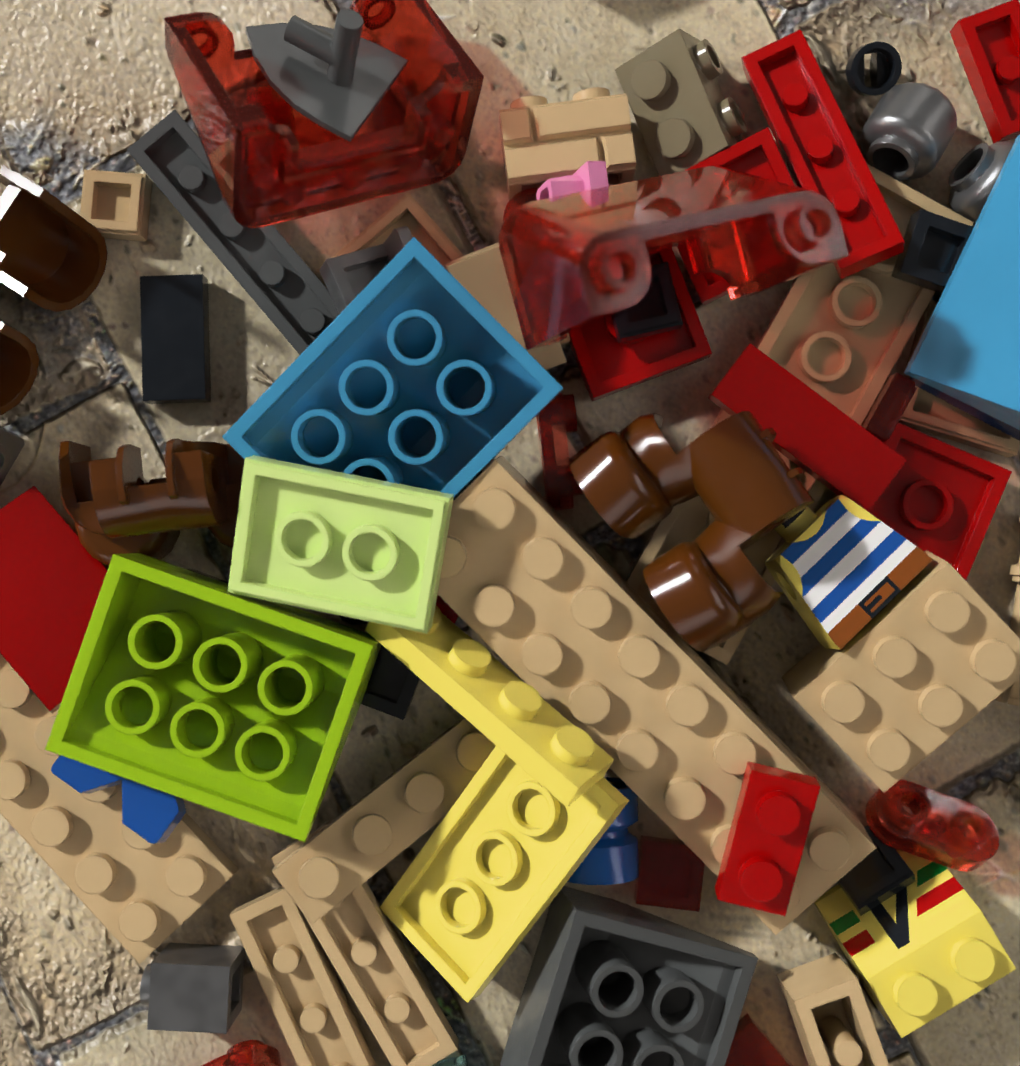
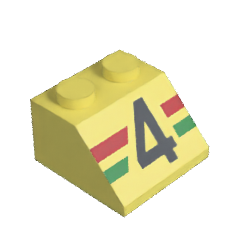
M917 836L896 849L914 873L915 882L862 916L859 914L839 884L826 891L814 902L877 1010L901 1038L1016 970L982 911L921 836Z

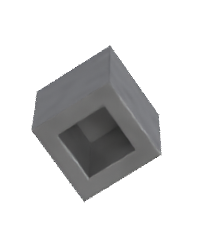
M169 943L151 964H147L142 975L140 1002L142 1005H148L147 1030L227 1034L242 1010L244 947Z

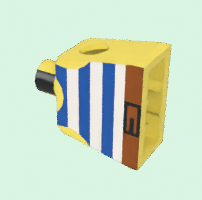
M839 495L826 502L816 513L809 507H806L774 530L786 542L766 560L765 565L818 642L825 649L841 650L933 559L850 498Z

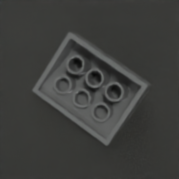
M563 886L551 902L499 1066H725L758 958L751 952L620 901Z

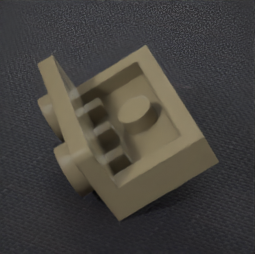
M677 29L615 69L661 182L742 141L741 134L747 131L745 119L736 102L731 97L726 99L716 78L723 73L722 65L717 53L707 39L700 41L685 31Z

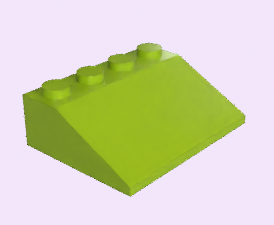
M141 553L113 554L45 750L305 842L363 700L381 644L369 633L282 603L228 593L227 583Z

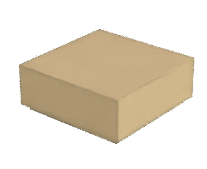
M84 169L80 216L95 226L105 239L147 242L153 181L146 174Z

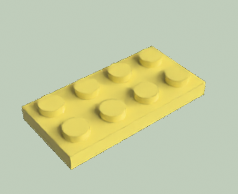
M496 746L379 908L458 994L469 1003L484 991L629 800L603 777L571 805L565 807Z

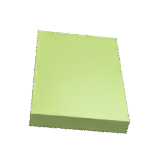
M255 455L246 457L227 592L428 633L433 624L454 494Z

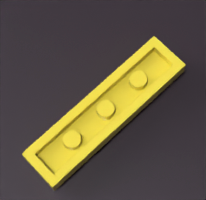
M435 606L432 628L428 633L368 622L365 631L565 807L571 805L600 781L614 761L608 753L593 741L588 733L567 720L541 698L536 689L515 676L495 659L484 645L473 640L443 615L437 606Z

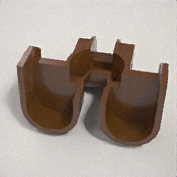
M2 164L0 165V182L7 188L0 197V282L44 309L54 312L73 309L84 302L101 281L106 269L108 255L105 238L95 226L47 190ZM0 319V415L17 406L28 394L37 377L39 356L35 344L26 335Z
M742 411L719 422L696 438L678 454L674 452L660 430L662 429L663 416L652 413L639 416L620 432L609 431L600 435L569 458L571 471L586 498L603 520L624 538H638L666 518L672 512L674 506L697 496L701 498L715 520L694 541L678 543L643 569L646 584L662 613L679 635L691 647L701 652L721 645L751 625L755 620L767 614L784 594V592L775 591L763 579L746 557L743 550L815 502L800 481L804 475L802 468L796 467L790 470L771 444L776 438L777 433L773 428H766L764 430L755 416L749 411Z
M178 438L171 439L166 443L165 450L166 478L151 479L149 483H144L141 449L131 444L122 445L117 448L115 458L92 460L89 446L72 441L60 442L58 459L60 497L66 512L75 521L76 531L82 546L94 559L108 566L113 554L141 553L161 560L172 551L180 536V530L208 527L221 544L233 549L245 459L230 444L185 441Z

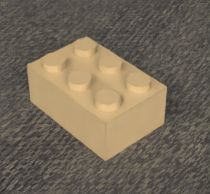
M927 550L924 552L933 560L841 650L825 649L819 644L781 677L792 697L883 793L1020 678V638L949 562Z

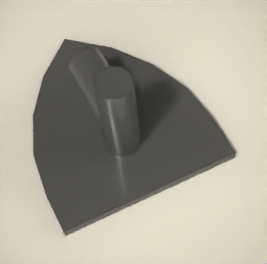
M344 9L337 13L334 29L313 25L296 15L288 23L246 27V35L254 61L270 86L293 109L349 142L355 137L408 62L407 59L390 50L361 38L363 18L358 12L350 9Z

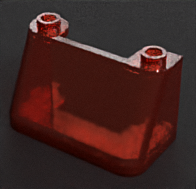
M354 0L352 2L350 10L358 12L363 18L361 38L390 50L407 59L408 62L351 142L324 129L293 109L270 86L254 61L251 49L235 51L233 34L221 17L211 12H194L164 17L165 48L169 62L223 201L234 219L241 226L251 229L262 228L428 186L446 179L460 166L466 154L484 76L426 0Z
M707 166L531 201L518 207L502 223L498 235L499 250L526 350L558 343L568 338V332L597 317L620 312L638 303L647 293L651 281V267L647 252L686 244L694 276L714 273L723 277L731 285V287L727 288L730 301L759 294L849 256L840 219L835 207L825 196L808 189L722 166Z

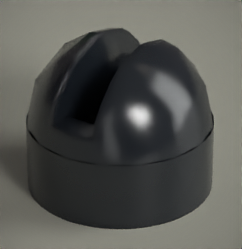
M872 42L859 47L852 53L847 62L845 75L848 85L853 91L862 96H877L886 93L899 80L902 70L901 58L897 50L885 42ZM864 54H871V87L865 86Z

